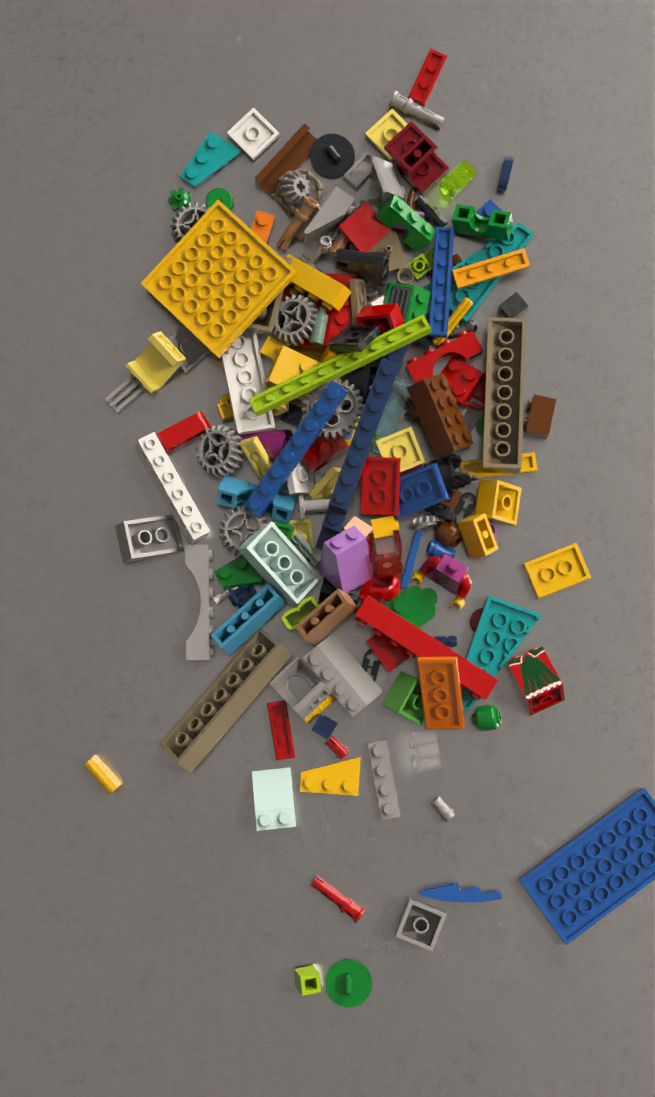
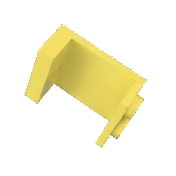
M161 331L152 334L148 338L150 343L136 360L125 365L129 369L130 374L136 377L142 383L143 388L150 393L160 390L186 360L183 354Z

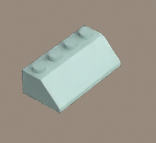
M272 521L251 535L238 548V551L287 605L298 604L322 578Z

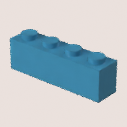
M266 584L210 636L230 656L283 608L286 603L269 584Z

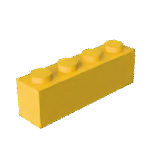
M287 254L286 257L292 259L290 266L298 273L287 286L292 284L295 286L294 289L301 294H304V292L308 293V297L313 301H322V305L327 309L332 310L334 308L340 311L351 291L338 281Z

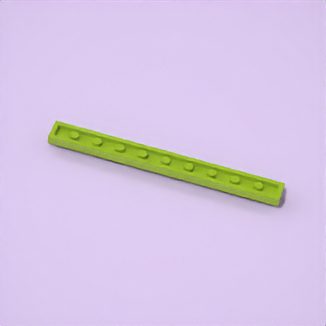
M421 315L377 336L362 352H344L249 398V401L258 417L331 382V380H335L432 333L431 327L425 316Z

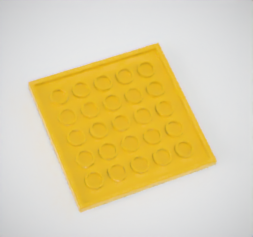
M217 200L141 284L220 358L298 273L223 203Z

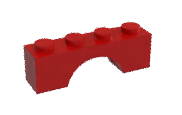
M473 330L470 332L463 331L457 335V339L453 341L450 339L440 344V348L436 350L431 348L424 352L423 357L419 359L414 357L407 361L405 371L412 383L415 384L425 378L433 377L434 365L444 357L454 355L462 361L468 362L481 355L483 348Z

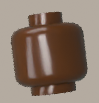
M440 521L435 525L434 539L439 541L444 547L454 548L462 540L459 527L452 521Z

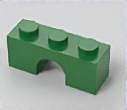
M393 194L379 204L375 217L388 228L393 225L406 227L403 241L415 252L431 242L435 229L396 194Z
M456 204L451 219L454 233L509 241L513 228L511 212L493 210L491 217H483L477 214L475 207Z

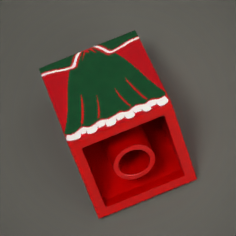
M543 646L533 648L528 653L522 656H515L507 662L510 674L530 716L565 700L563 683Z

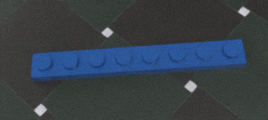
M331 380L243 505L246 509L259 518L262 516L349 391L334 380Z

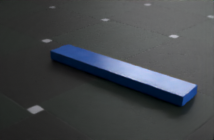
M435 226L429 326L432 333L428 334V337L447 338L454 227Z

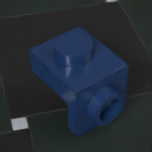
M248 584L247 587H239L234 591L231 587L228 588L231 594L228 596L233 606L237 605L239 609L257 594L252 584Z

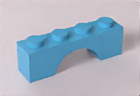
M223 476L218 488L216 504L234 509L238 505L245 504L258 485ZM279 491L266 509L270 519L289 524L295 509L297 496Z

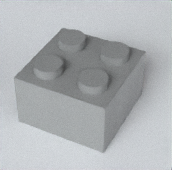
M409 897L396 929L395 937L433 952L447 914L442 910Z

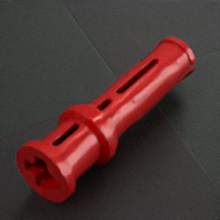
M319 876L310 885L338 906L341 913L351 917L355 924L366 910L356 905L351 897L346 898Z

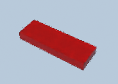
M430 48L408 99L412 98L414 103L425 107L446 62L447 55Z
M286 701L267 703L276 761L295 758Z

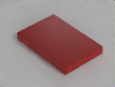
M367 457L361 473L360 514L399 516L401 458Z

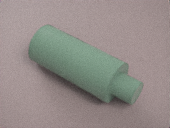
M319 307L318 313H315L317 317L313 321L316 323L312 325L313 330L309 342L313 346H323L328 320L326 308Z

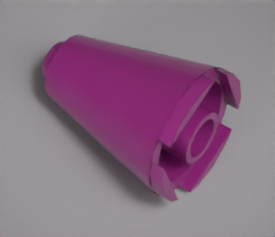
M288 429L243 434L241 438L244 440L257 436L272 463H274L289 442L290 437L293 436V433Z

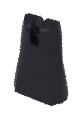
M343 248L336 250V269L358 276L383 288L389 275L390 253L362 252Z

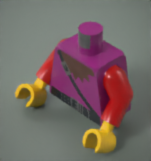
M447 554L441 557L430 556L419 568V571L413 573L410 580L412 582L413 579H418L419 581L416 586H420L424 575L458 595L450 604L451 608L455 603L458 604L459 609L457 611H460L464 606V599L472 586V581L467 574L468 568Z

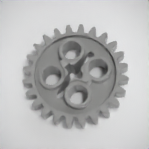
M341 378L337 380L339 385L349 391L330 418V420L337 418L338 422L330 425L329 420L318 437L324 433L326 439L332 435L333 439L336 440L337 434L343 438L344 432L349 435L351 434L350 428L356 430L355 423L359 422L360 418L358 417L361 416V410L364 408V404L361 402L364 400L362 396H359L360 391L355 390L354 384L349 386L348 380L343 384ZM329 383L312 390L311 394H305L308 400L302 401L303 405L306 406L301 409L305 413L303 419L308 415ZM344 405H351L349 410H342Z

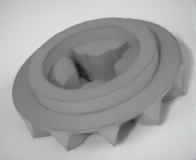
M437 515L414 518L409 521V525L414 527V529H423L437 525L436 523L440 522Z

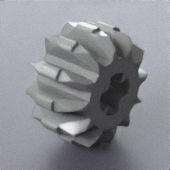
M295 171L287 173L280 180L282 185L279 188L282 189L281 196H285V201L290 202V204H298L304 202L305 196H310L308 190L311 189L308 187L310 180H305V174Z

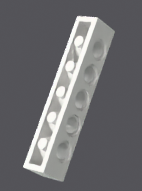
M155 432L137 440L135 449L188 544L192 545L207 537L210 530Z

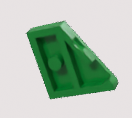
M241 555L213 572L224 590L230 587L233 589L234 587H247L248 584L259 583L261 585L265 583L257 570Z

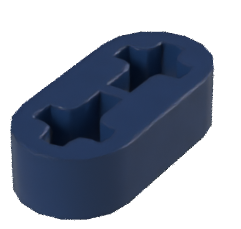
M505 155L497 186L498 190H507L514 161L512 156Z

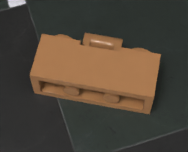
M337 589L295 627L306 642L316 646L335 626L349 617L358 607L348 593Z

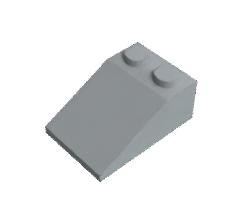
M372 157L370 177L377 198H379V203H382L393 194H396L404 201L406 193L403 185H399L398 179H400L397 168L394 169L392 163Z
M336 187L304 231V243L308 245L322 236L335 231L342 222L354 213L356 209L355 199Z
M172 514L123 521L115 526L123 563L141 561L184 551L179 526Z

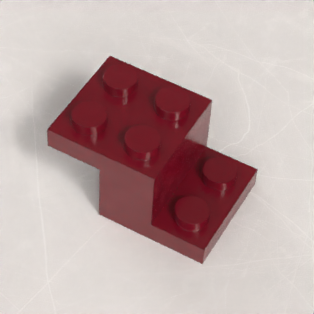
M412 121L384 146V150L397 161L398 172L422 195L449 171L450 167L436 155L438 147Z

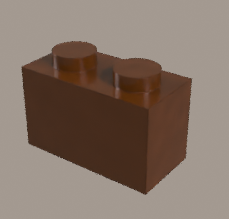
M536 394L533 395L532 399H528L526 410H529L528 418L524 417L523 421L525 435L544 439L548 438L556 399Z

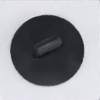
M326 134L314 142L310 158L313 167L318 173L325 177L337 178L345 175L353 166L355 152L352 144L345 137L339 134Z

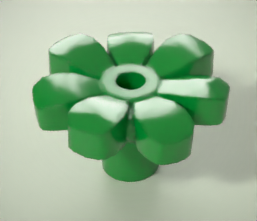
M179 188L178 192L173 189L170 192L172 197L168 198V203L172 204L171 208L176 211L179 207L181 211V206L185 207L188 203L191 204L192 202L189 200L191 198L190 192L184 193V188Z

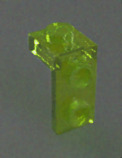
M463 160L448 177L445 175L440 180V190L446 196L454 199L477 174V170L466 160Z

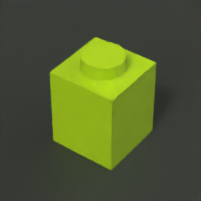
M313 965L294 969L295 986L302 996L321 992L320 973Z

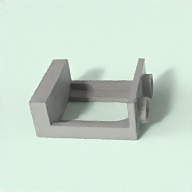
M298 657L291 660L286 668L276 674L269 683L303 720L332 693ZM295 676L303 677L313 687L301 701L288 689L289 681Z

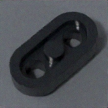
M439 504L423 510L454 522L457 515L454 513L455 509L445 505L443 508L438 507Z

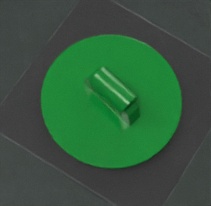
M347 959L337 962L330 968L326 976L325 987L327 994L333 1002L342 1007L351 1008L361 1005L367 1000L372 990V977L369 970L362 963L355 960Z

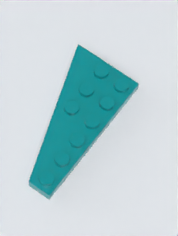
M521 223L513 226L509 241L495 239L452 267V270L523 249L532 239L534 233ZM451 272L449 311L453 313L464 298L470 299L473 305L461 319L466 323L502 276L457 290ZM432 282L422 287V289L431 291Z
M487 595L466 659L495 677L525 636L531 631L535 623L541 618L542 614ZM464 688L461 690L463 710L470 711L477 702V699L470 696L471 691Z

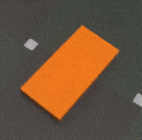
M418 657L417 663L426 729H464L465 722L457 657Z

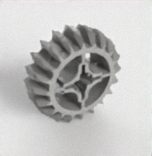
M195 202V207L188 203L187 209L181 206L182 213L176 211L175 215L177 217H172V222L175 224L170 225V228L174 230L171 232L172 237H175L174 242L178 243L184 237L181 231L187 233L196 224V221L198 222L199 215L203 216L210 207L206 209V204L204 203L199 207L198 202ZM193 216L189 222H184L185 219Z
M293 294L292 298L286 296L285 302L280 301L281 305L272 330L273 334L279 341L287 345L293 344L297 346L299 342L304 344L306 338L310 340L313 330L312 325L316 323L313 320L317 317L315 314L318 313L317 306L308 297L305 298L303 295L296 296Z
M214 425L211 429H206V434H201L202 440H197L200 444L199 447L195 448L199 451L195 455L199 458L197 463L202 466L201 469L203 471H207L208 474L217 477L221 475L228 476V473H234V468H239L238 461H243L240 456L244 454V451L241 450L239 444L243 438L238 436L237 431L233 430L232 427L225 425ZM224 436L227 440L220 441L219 438ZM218 460L221 464L215 465L213 461Z
M237 506L238 512L234 513L233 509H230L232 515L229 516L225 513L224 517L227 521H220V524L225 527L218 528L220 532H224V534L219 535V538H226L222 545L226 546L229 544L227 551L230 552L234 548L233 554L236 556L238 548L259 530L248 525V517L255 519L261 529L268 524H263L267 520L266 516L259 518L245 507L244 511H241L240 506ZM242 517L239 526L230 527L235 519ZM245 523L249 533H246L247 535L244 536L243 540V535L239 530L244 527ZM229 533L240 536V546L231 541Z

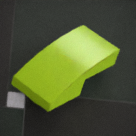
M434 247L407 263L417 280L433 270Z

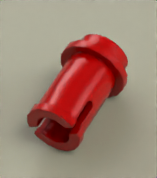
M334 735L325 742V745L337 755V759L340 758L342 760L349 753L348 747H344Z

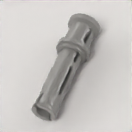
M395 91L389 103L390 107L394 106L402 110L403 114L409 113L438 129H440L445 119L417 105L412 98L407 99L399 95L398 91Z

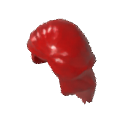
M374 570L372 572L373 579L362 584L358 598L363 600L368 595L378 602L395 599L401 590L398 575L389 571Z

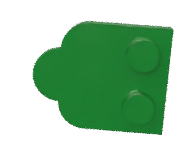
M411 586L395 599L388 602L386 607L420 628L434 617L436 612L434 605L437 602L438 596L435 590L431 588H424L422 590L418 586Z

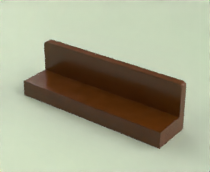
M304 123L255 177V184L270 197H274L271 194L276 193V188L279 184L278 179L288 170L294 171L299 169L310 157L311 148L317 138L310 133L309 126Z

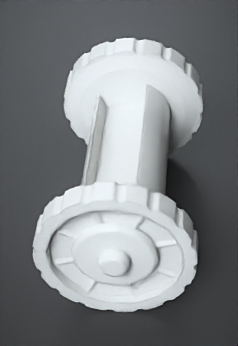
M303 494L299 495L298 510H300L301 520L305 519V513L327 512L330 499L304 501Z

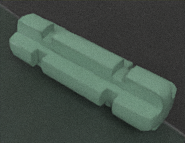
M300 533L296 534L291 539L295 546L298 545V549L307 560L310 559L309 562L314 567L318 566L321 557L316 555V551L307 541H304L305 538Z

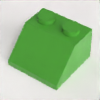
M401 671L383 705L421 726L425 719L420 680Z

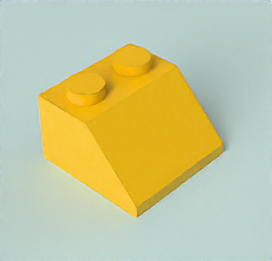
M480 480L475 515L486 513L488 521L516 525L522 488L499 480Z

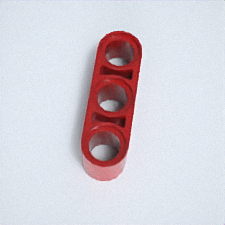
M200 411L157 433L156 436L165 452L168 453L201 436V434H205L206 429H211V426L204 412Z

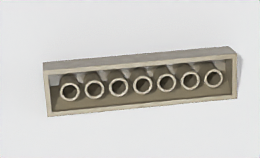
M488 317L482 468L498 472L519 473L522 465L526 346L525 318Z
M262 628L258 629L159 745L180 766L192 773L289 660L292 654Z

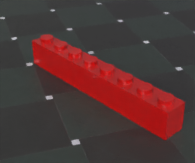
M368 595L364 597L354 613V616L357 617L356 622L364 627L366 625L371 626L373 633L379 637L386 636L389 638L388 642L397 648L400 645L406 649L404 653L412 658H415V656L457 657L461 690L464 688L471 691L469 695L478 701L481 698L486 700L498 682V679Z

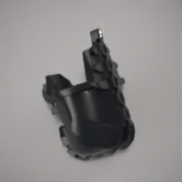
M454 453L449 454L447 458L442 457L443 460L439 462L432 460L423 466L424 468L437 463L446 489L453 487L454 490H458L471 484V481L478 480L476 475L470 476L467 471L455 472V469L461 464L462 460L460 455Z

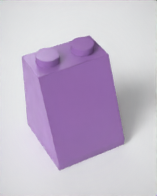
M355 525L324 542L319 571L336 589L346 593L373 579L367 539Z

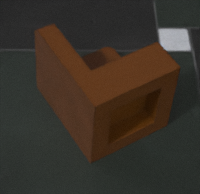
M446 489L449 500L439 503V506L443 508L445 505L455 509L463 492L458 490L454 492Z

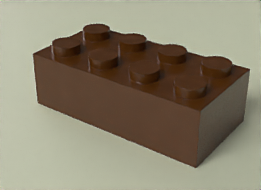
M444 374L425 378L407 387L436 458L455 453L474 444L472 435L464 422V416L460 413L457 400L453 396L449 382Z

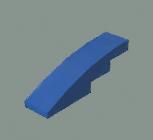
M458 882L419 890L421 896L442 901L485 902L502 899L500 890L481 893L479 886L460 890Z

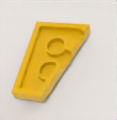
M361 757L301 772L300 792L358 796Z

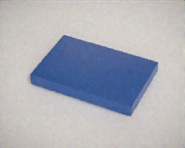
M437 463L400 477L399 516H396L397 520L449 500Z

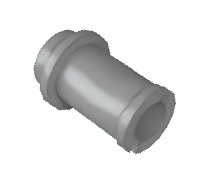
M441 797L431 804L442 817L441 820L447 822L455 815L453 813L454 810H451Z

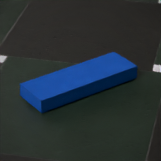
M417 530L414 532L400 583L401 588H408L423 532Z

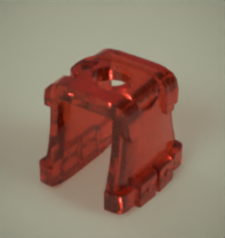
M393 530L394 553L377 555L374 533L368 534L367 545L370 562L373 563V575L377 578L398 576L403 573L401 562L402 541L398 530ZM387 562H390V563L393 564V565H392L391 567H389V568H384V567H383V564H384V563H387Z

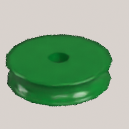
M224 188L213 189L206 196L205 203L207 208L211 207L217 200H221L230 211L233 208V197Z

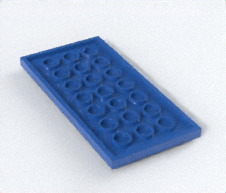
M642 788L519 879L566 945L655 880V801L648 791Z

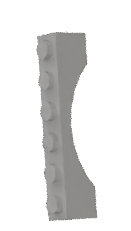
M208 544L185 545V565L197 581L201 598L200 615L197 625L186 640V661L188 662L211 661V657H214V645H210V635L214 633V626H210V618H214V609L210 607V599H213V587L210 588V580H213V568L209 566V561H213V549H209Z

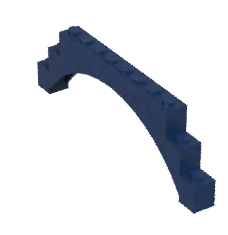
M410 343L384 355L381 359L330 498L322 529L315 545L317 550L322 551L325 541L342 532L372 442Z

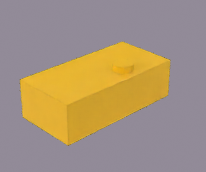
M282 346L278 349L264 383L276 386L321 363L286 346ZM347 375L339 377L342 384L347 380ZM305 394L297 397V399L302 401L308 400Z

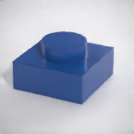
M490 199L477 211V214L483 217H491L493 210H502Z

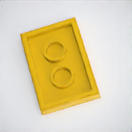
M577 543L523 564L537 600L591 578Z

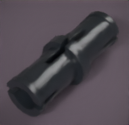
M423 195L416 199L414 204L424 212L426 219H430L436 227H445L448 221L437 211L438 208L436 206L433 207Z

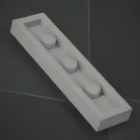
M387 740L367 743L381 820L401 817Z

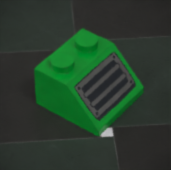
M388 283L383 304L398 303L404 324L421 315L426 317L431 291L413 285Z

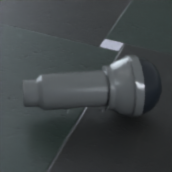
M468 320L463 326L453 329L450 336L456 337L463 331L470 332L473 330L475 332L478 329L476 321Z

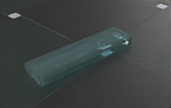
M396 379L370 450L380 453L375 441L395 433L409 394L407 387L411 386L412 383Z

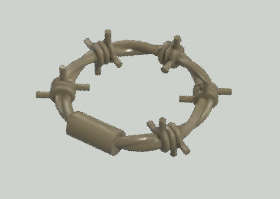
M311 166L308 167V170L305 168L294 171L288 170L278 179L279 184L276 188V193L271 194V196L275 195L278 202L289 212L287 217L290 216V213L295 214L297 204H295V207H289L283 202L282 198L285 196H281L282 192L279 187L282 184L280 180L284 178V175L297 171L300 174H305L306 177L313 178L316 185L311 186V188L316 187L317 199L315 201L318 203L322 190L327 189V187L323 188L320 181L309 172Z

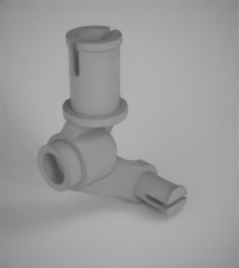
M337 228L330 235L322 236L318 240L317 250L311 259L303 253L299 260L323 272L316 265V262L322 253L325 254L330 251L341 233L340 229Z

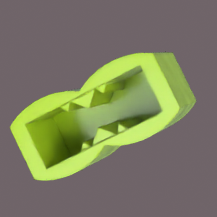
M308 597L301 601L297 608L288 610L281 620L289 631L296 629L295 626L319 604L314 597Z

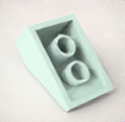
M291 767L252 771L257 831L296 827Z

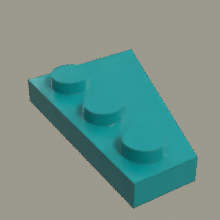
M210 131L179 177L187 184L197 188L213 176V173L226 166L233 158L242 154V151Z

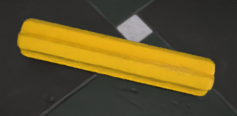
M464 298L449 317L447 337L473 305L470 299ZM434 337L432 342L440 346L446 338Z

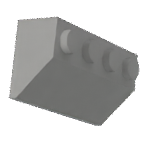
M335 633L331 634L303 657L305 662L352 717L357 715L384 692L362 668V665Z

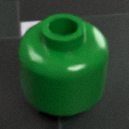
M494 705L479 706L476 708L475 714H472L474 726L477 725L480 731L495 730L502 723L500 709H497Z

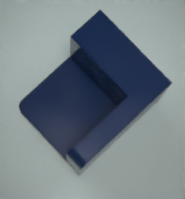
M321 713L311 730L328 740L338 723Z

